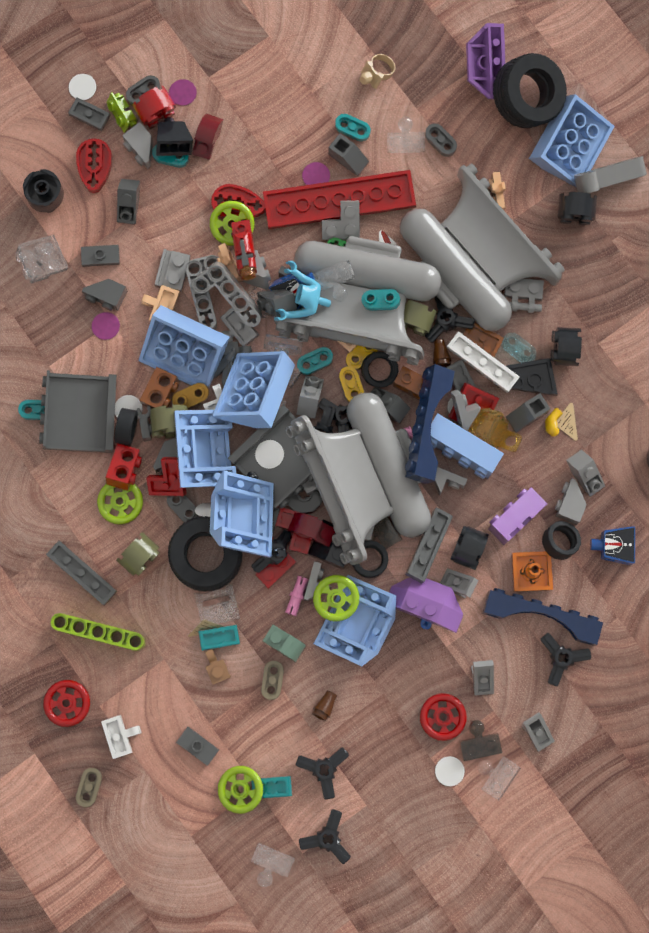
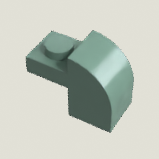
M275 625L271 626L263 639L264 643L294 662H297L306 647L304 643Z

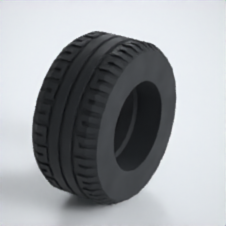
M528 53L505 63L495 77L493 98L500 115L514 126L533 128L543 125L556 118L564 107L567 94L564 75L557 64L545 55ZM523 75L530 76L538 85L540 98L535 108L528 105L521 96L520 81Z
M210 516L195 517L194 519L187 520L186 523L184 522L173 533L168 546L169 564L175 576L187 587L196 591H215L228 585L238 574L243 552L223 547V560L215 570L201 572L194 569L187 558L190 544L202 536L212 537L210 534Z

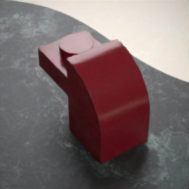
M207 113L202 117L194 138L193 155L208 160L211 159L215 141L220 136L224 119Z
M294 513L288 531L303 538H309L328 547L335 533L332 526L302 513Z

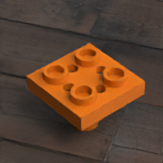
M546 551L511 553L514 592L553 590L551 556Z

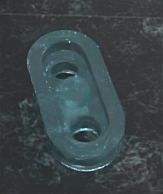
M508 333L504 336L502 347L505 351L521 363L534 361L537 352L530 343L516 333ZM514 339L515 344H510L509 340ZM524 351H529L530 356H526Z

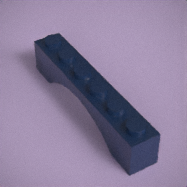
M436 364L425 368L422 375L423 384L419 391L420 400L416 409V422L412 429L413 438L409 446L410 454L405 466L406 478L424 484L435 481L438 461L431 441L432 418L439 401L452 389L455 373L453 370Z
M498 588L488 591L482 614L499 619L519 613L543 615L561 624L575 641L592 646L598 645L603 622L598 621V617L587 615L586 618L580 616V612L574 610L565 612L561 610L560 606L550 604V607L542 605L543 602L536 599L527 601L524 600V596L519 594L506 595L504 590Z

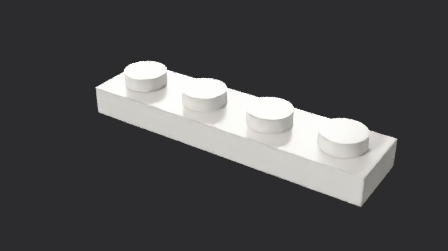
M459 331L447 345V349L507 393L519 379L517 374Z

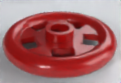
M58 681L47 690L44 696V712L48 719L58 726L71 727L77 725L84 720L89 712V694L85 687L76 681ZM66 689H75L74 695L65 693ZM56 692L61 694L57 702L52 699ZM76 698H82V707H76ZM66 699L70 701L68 707L63 705V701ZM56 706L62 712L58 716H56L52 710ZM74 711L76 716L68 719L66 713Z
M446 693L433 695L425 701L421 708V726L433 739L440 741L451 740L457 737L466 725L467 715L465 707L453 695ZM446 701L447 707L438 708V702ZM455 707L459 714L457 717H453L451 709ZM429 709L435 710L433 719L428 718ZM441 713L446 714L447 718L445 721L440 720L439 716ZM453 722L456 727L449 732L446 726ZM434 723L442 727L439 732L432 728Z

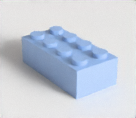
M438 413L431 423L433 449L438 448L445 457L449 459L453 457L458 460V464L463 468L468 469L469 467L475 471L474 474L478 477L489 479L504 455L503 452Z

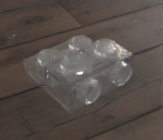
M54 234L21 243L17 248V252H15L17 261L19 263L22 262L24 266L23 275L25 279H29L31 283L48 279L50 275L67 271L69 268Z

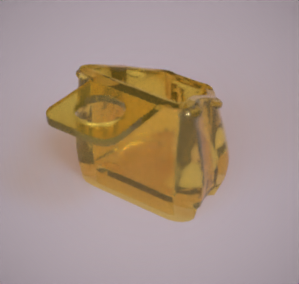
M490 408L480 409L468 429L469 433L496 449L501 447L508 451L516 452L522 441L520 434L507 430L508 422L503 413ZM510 436L516 438V443L513 446L506 445V439Z

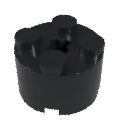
M40 169V171L31 172L24 180V195L33 209L39 212L51 213L62 203L64 190L58 177L53 172Z
M569 192V196H564V193L559 194L558 218L560 223L571 224L572 221H579L580 225H590V222L596 218L597 196L594 195L591 198L590 193Z
M557 327L556 331H552L551 342H554V350L551 349L550 359L555 365L579 366L576 358L580 359L582 337H578V332H581V328Z
M463 526L450 560L476 570L489 534L469 526Z

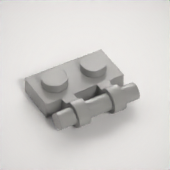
M521 279L505 287L504 297L512 298L511 302H509L512 311L541 312L542 305L535 304V300L542 301L544 280ZM518 298L528 299V303H520Z

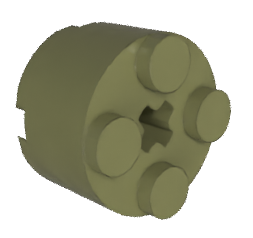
M408 300L405 303L404 309L405 330L411 328L415 334L424 337L425 333H429L437 311L433 309L430 312L428 311V306Z
M172 405L173 407L170 408L159 406L151 409L152 437L160 438L165 436V439L175 438L174 411L188 410L187 406Z
M143 532L139 534L142 538L140 540L136 538L121 554L123 559L117 558L116 560L133 576L135 574L139 576L147 567L144 564L148 560L152 562L160 553L158 551L159 546Z

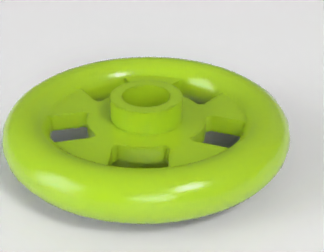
M223 202L211 214L209 223L211 233L220 243L234 246L231 235L232 227L228 225V222L230 220L238 222L241 219H250L253 233V214L246 205L240 202ZM232 208L240 210L239 216L231 214ZM222 212L227 215L223 221L218 219ZM221 226L227 231L224 235L218 230Z
M105 484L97 498L98 510L102 517L113 524H126L133 521L140 514L143 507V496L136 484L130 485L128 491L123 490L122 492L114 493L115 487ZM132 491L135 499L130 501L127 493ZM106 496H112L111 504H105ZM118 498L123 499V503L121 505H118L116 503ZM130 505L133 510L127 515L124 510ZM112 508L119 511L117 517L110 514Z
M332 575L324 578L316 586L313 594V603L316 611L320 616L329 621L337 622L348 619L355 613L359 605L360 597L357 586L352 580L342 575ZM337 583L338 588L330 590L329 584ZM346 587H348L351 592V594L347 597L345 593L342 591ZM322 593L327 594V602H321ZM335 595L340 596V600L338 602H334L333 600ZM347 601L350 603V606L344 611L341 607ZM329 606L337 608L335 614L327 611Z
M235 766L228 769L221 776L218 783L220 802L227 810L233 813L244 814L252 811L260 803L263 796L261 778L253 769L246 766ZM236 774H244V780H237ZM228 781L233 783L231 785V791L226 790V784ZM248 782H254V790H250V785L248 784ZM240 786L244 788L243 793L238 791ZM250 795L252 801L245 804L243 799ZM231 796L238 799L236 805L229 801Z

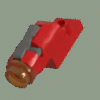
M250 219L232 222V237L238 275L241 276V280H252L256 278L257 267Z

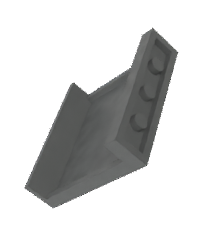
M47 370V376H43L42 387H46V395H42L41 406H45V414L41 413L40 425H44V432L39 434V444H43V449L112 453L117 375L109 374L107 377L50 373V370Z
M285 405L278 409L272 428H259L228 457L245 476L251 471L257 474L259 480L274 483L273 506L277 510L285 508L290 503L289 498L294 494L297 496L304 489L302 486L304 483L314 480L303 456H297L294 451V445L297 444L295 437L290 438L287 435L286 427L291 426V421L296 419V417ZM266 440L278 442L284 451L282 462L277 467L271 469L259 465L255 457L258 445Z

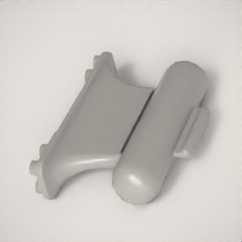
M471 163L467 167L462 165L459 168L457 176L462 184V194L455 209L441 224L426 209H414L402 218L400 233L423 260L421 263L435 267L440 273L441 287L436 295L448 309H452L460 303L480 327L487 331H496L505 327L512 316V307L500 292L501 290L518 280L529 277L543 278L555 286L560 282L562 272L565 269L559 262L554 265L550 262L549 259L552 257V254L547 248L541 251L528 239L491 197L487 189L490 187L487 179L483 177L478 180L475 174L478 170Z
M354 236L347 238L345 247L318 241H306L295 252L294 262L297 265V270H300L304 275L312 272L316 276L318 283L321 285L320 297L331 300V305L325 307L318 304L316 313L311 316L292 319L285 318L278 322L274 320L276 330L280 331L279 335L285 338H290L292 332L298 335V340L308 342L309 336L321 337L381 350L388 354V359L398 362L400 356L407 358L408 364L417 366L419 360L424 358V351L421 346L411 342L407 336L404 324L406 299L423 302L434 298L441 287L440 273L429 264L400 258L402 249L394 244ZM393 289L399 293L401 302L394 310L370 311L364 308L361 300L362 295L368 290ZM389 296L387 300L391 301L394 297ZM374 297L368 298L370 302L374 300Z
M373 393L357 394L349 402L346 411L352 430L341 433H324L316 430L306 415L291 421V426L286 427L287 435L290 438L295 437L297 444L294 445V451L297 456L302 455L304 461L307 462L333 523V529L336 534L332 536V540L336 546L341 545L343 553L340 554V559L343 564L350 563L351 565H356L367 559L364 547L365 537L373 526L390 516L397 532L410 538L418 537L425 533L432 521L430 511L418 485L421 482L405 477V466L409 459V446L411 444L409 435L405 429L395 431L383 401L378 395Z

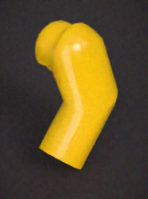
M555 408L545 419L546 432L552 437L559 434L557 420L563 413L558 408Z

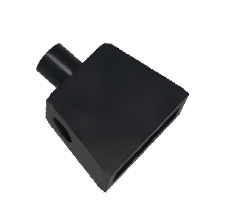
M167 117L163 122L158 123L156 156L192 155L193 138L185 122L174 121L173 118Z

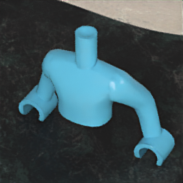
M294 261L285 262L290 265L291 269H284V272L286 274L291 273L306 284L299 285L295 297V303L302 305L305 309L296 311L275 310L281 315L280 318L274 317L275 321H282L285 318L292 319L311 316L316 313L318 304L325 307L331 305V300L320 297L321 285L317 281L298 271Z

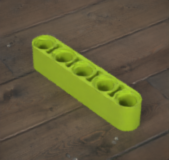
M62 613L55 614L51 618L53 629L70 635L133 651L142 650L146 643L145 638L137 632ZM63 617L65 625L62 628H58L56 621ZM79 622H82L84 624V630L80 633H77L75 631V625ZM97 627H101L103 634L97 638L94 636V630ZM115 632L122 634V639L119 642H114L112 639ZM134 637H140L141 644L138 647L131 645V640Z

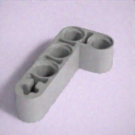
M643 156L576 174L574 179L578 192L591 193L603 187L645 176L647 172Z
M209 255L190 260L186 264L185 269L199 323L207 326L205 316H208L211 323L210 328L216 330L217 321L209 290L200 294L193 288L195 278L208 268L210 263L218 262L217 256ZM193 267L199 268L196 274H192L189 271ZM219 268L212 269L213 274L216 276L221 272ZM198 280L199 285L207 287V283L205 280ZM203 302L209 304L206 309H200L199 305Z
M222 262L211 264L193 281L194 290L200 294L216 286L247 326L255 327L260 323L262 311ZM219 268L222 271V275H214L212 269ZM198 280H205L207 287H200ZM231 283L234 286V290H226L224 284ZM243 298L246 301V305H238L236 299ZM250 315H257L256 320L254 318H249Z

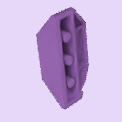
M486 23L466 43L467 81L486 98L494 99V80L500 68L505 64L504 24Z
M410 577L391 586L389 593L396 595L397 610L457 633L463 618V612L452 588L427 578L421 584Z

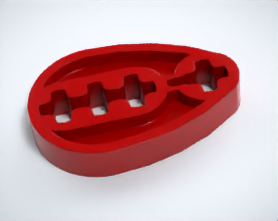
M96 138L82 142L76 152V164L80 178L86 189L91 193H97L102 189L112 167L110 147L103 140ZM96 144L98 147L96 149L98 157H96L95 161L98 166L93 170L91 168V165H93L91 158L93 151L91 148ZM94 176L98 184H95V187L92 188L89 183H92Z
M224 184L218 187L212 195L211 203L213 210L218 206L216 200H219V197H223V201H228V199H232V201L241 200V203L250 209L254 218L261 216L265 212L264 201L257 194L242 186ZM256 203H259L260 207H262L258 208V211H255L254 207H252ZM232 208L231 214L239 216L240 210ZM222 212L219 218L224 219L227 215Z

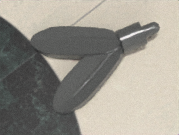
M232 348L231 352L228 351L226 357L220 361L213 377L215 379L223 372V387L233 365L235 348Z

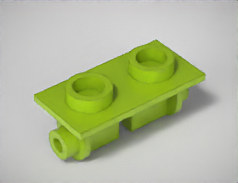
M111 92L106 102L107 107L116 118L117 125L126 133L129 126L132 128L137 124V119L132 110L125 111V109L129 108V105L124 96L120 95V93L114 95Z

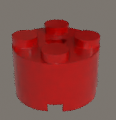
M161 86V90L155 87L139 97L140 102H134L132 105L144 126H148L149 129L157 126L159 120L175 115L174 109L176 105L164 86Z

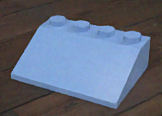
M573 94L566 96L562 111L548 123L529 159L541 169L576 187L574 175L592 169L615 126L580 97Z
M161 305L152 315L138 361L176 375L179 380L189 385L204 383L209 389L230 337Z
M285 351L237 353L212 416L252 428H272L295 364Z

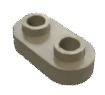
M270 661L264 668L261 692L268 700L278 698L281 693L284 669L278 661ZM276 667L278 669L277 674H271L270 669ZM271 686L275 688L273 694H269L267 691Z
M88 768L82 774L76 794V801L82 807L92 806L97 799L102 782V773L97 768ZM91 774L96 776V780L93 782L89 779ZM85 793H88L90 795V799L88 801L84 800L83 798Z

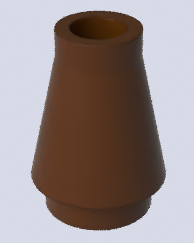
M435 340L433 342V364L447 367L452 360L445 345V340Z
M327 690L325 695L313 707L314 711L312 714L323 721L330 718L337 695Z

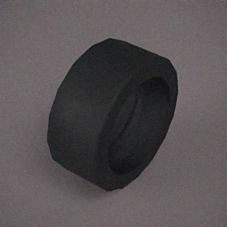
M373 352L367 355L362 362L361 374L364 380L371 386L378 388L387 387L395 381L398 375L397 362L388 359L389 355L385 352ZM378 358L385 359L391 368L390 375L382 381L374 380L369 374L371 362Z
M126 408L120 410L115 428V443L131 446L138 419V412L136 410Z
M559 521L544 531L542 544L549 556L554 559L565 560L579 550L581 536L572 524ZM560 531L568 537L570 541L569 550H562L555 544L553 532Z
M372 540L364 541L365 549L373 548L380 553L381 564L372 571L363 569L359 563L352 566L362 577L375 578L381 575L387 568L389 561L388 553L379 542Z

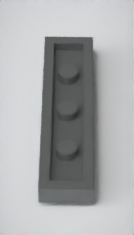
M437 507L433 510L430 526L420 539L405 573L406 576L421 584L425 582L453 518L452 515Z
M58 540L46 554L102 605L105 606L117 592L61 541Z

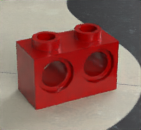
M117 443L105 477L106 485L127 491L130 485H134L136 480L135 470L140 468L142 463L140 449ZM125 457L132 458L131 461H124L123 459ZM119 474L126 475V477L122 479L118 478L117 476Z

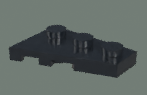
M550 358L506 366L519 376L511 390L553 396L558 395Z

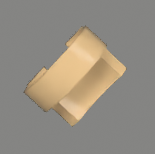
M384 54L375 55L371 61L367 60L363 67L362 75L359 79L362 84L370 83L373 88L377 89L382 80H387L393 75L395 63ZM381 60L386 62L391 68L392 73L388 75L377 73L372 67V61Z

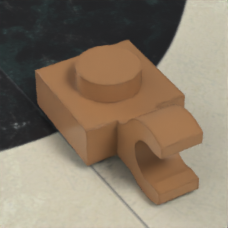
M213 649L206 651L205 653L210 665L205 668L212 684L214 685L230 678L231 676L224 660L218 661Z

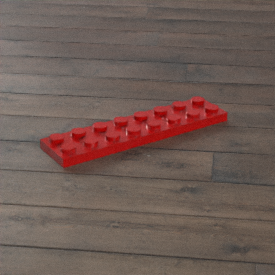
M410 170L263 191L268 230L322 222V220L341 219L340 201L359 200V216L416 208Z

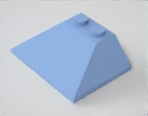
M214 410L174 411L180 488L215 487L222 471L236 473V466H231V461L228 459L230 456L228 431L232 429V422L214 418L212 416Z
M222 471L211 495L210 534L220 547L268 558L272 557L274 483Z
M347 575V578L352 580L358 588L359 605L355 613L346 620L337 622L325 620L314 645L362 667L378 655L395 621L396 595ZM348 587L342 590L346 597L351 594ZM337 595L334 602H338L340 600L339 595ZM346 601L341 608L346 611L350 603ZM331 607L330 613L335 614L337 608Z

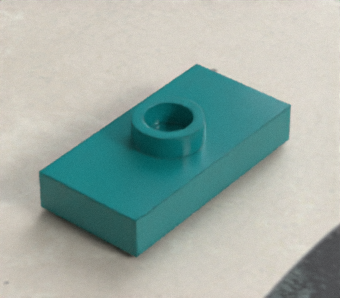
M237 625L198 631L202 651L240 644Z
M291 776L261 778L263 784L262 798L292 796ZM251 781L252 790H254L255 784L253 781Z

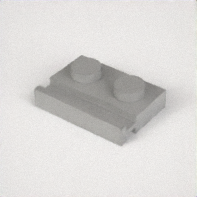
M164 249L155 286L161 287V285L182 292L186 277L185 266L190 261L191 256Z

